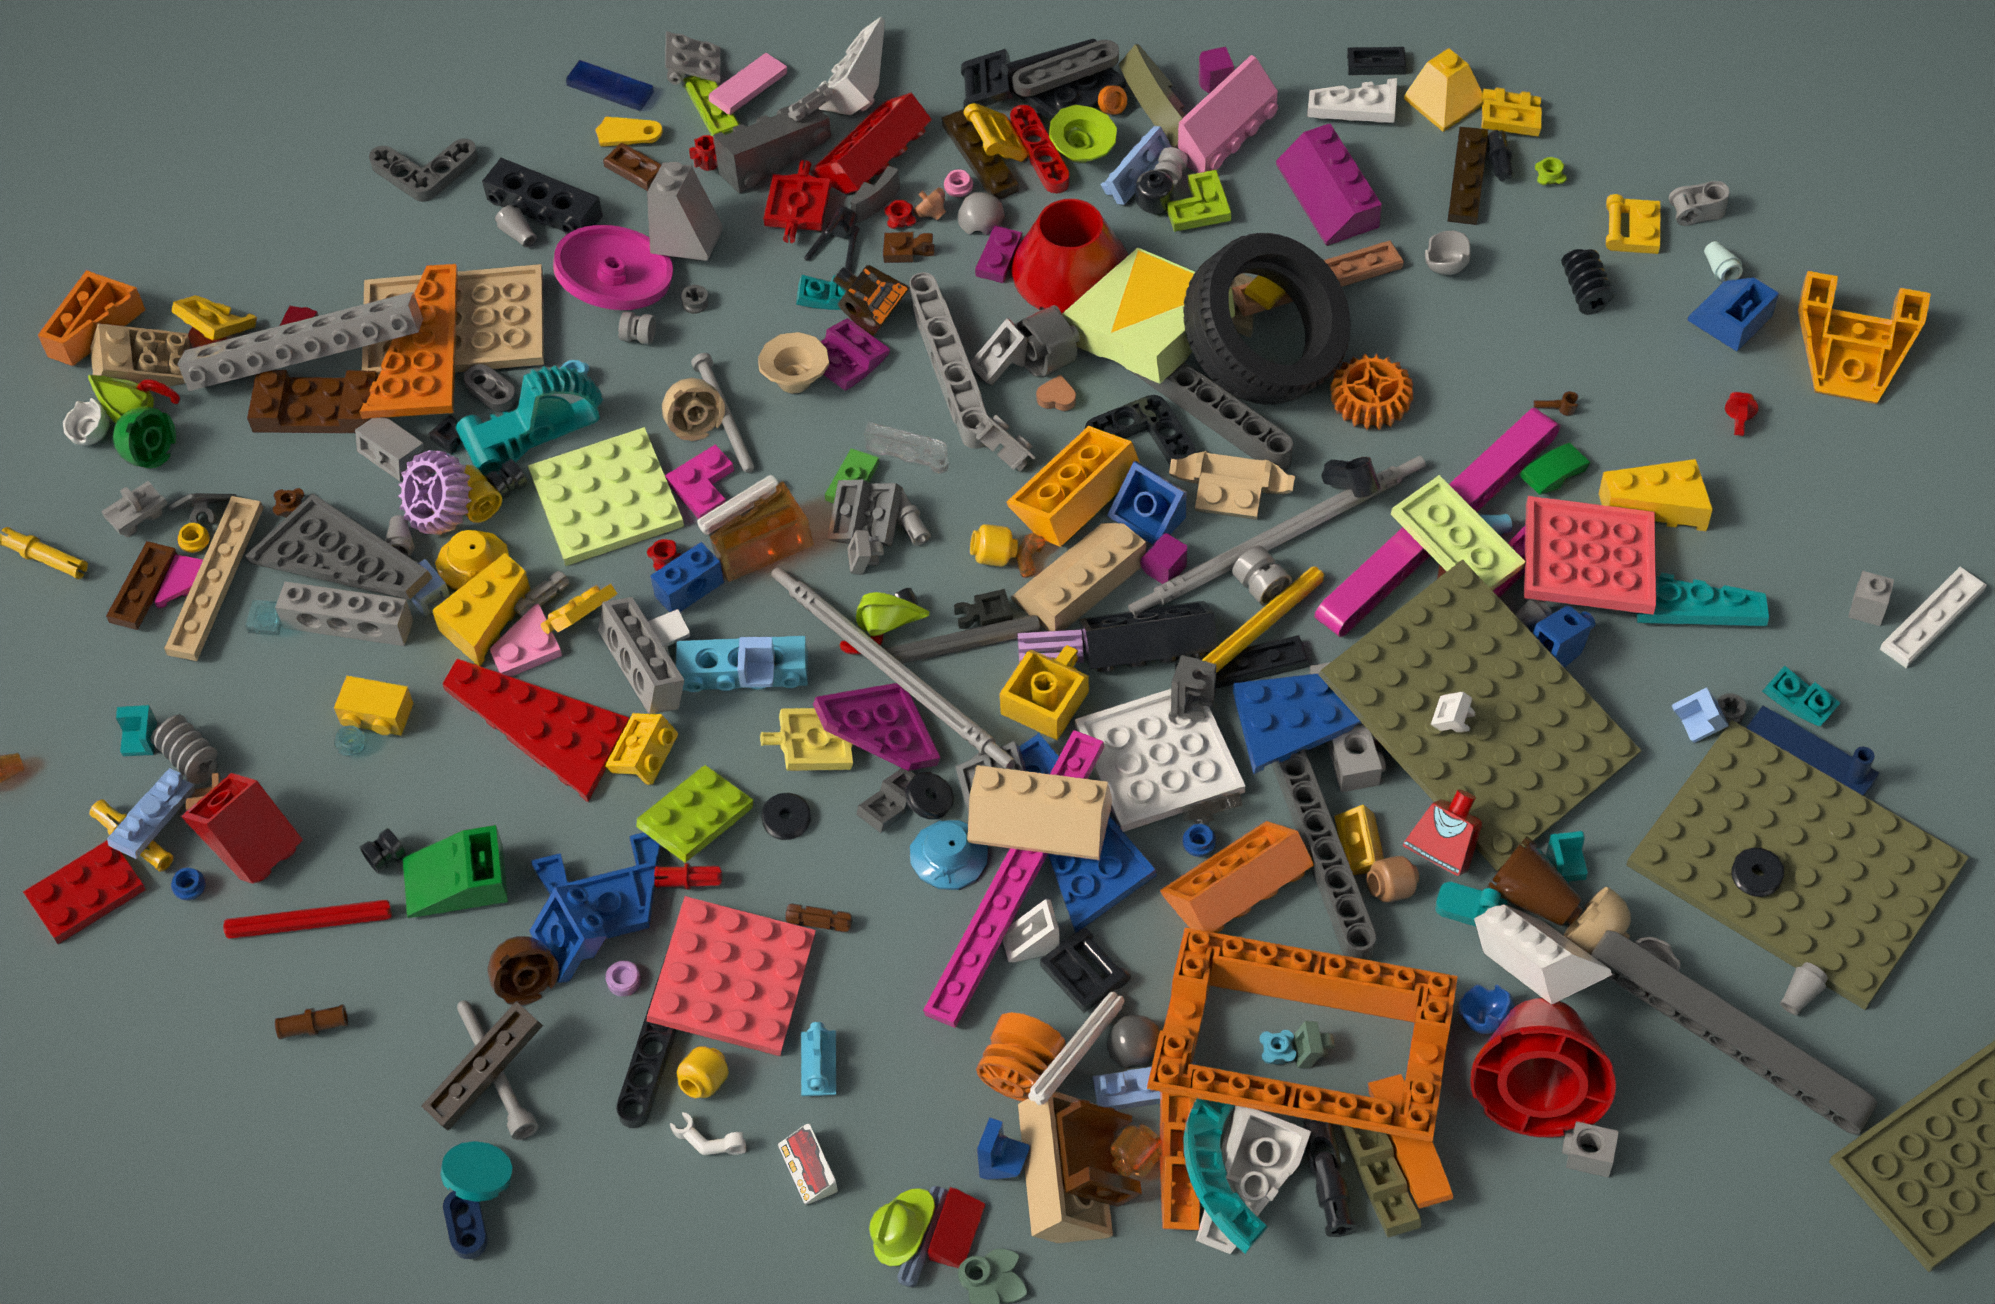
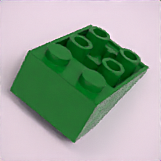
M496 825L462 830L403 858L408 918L508 902L503 844Z

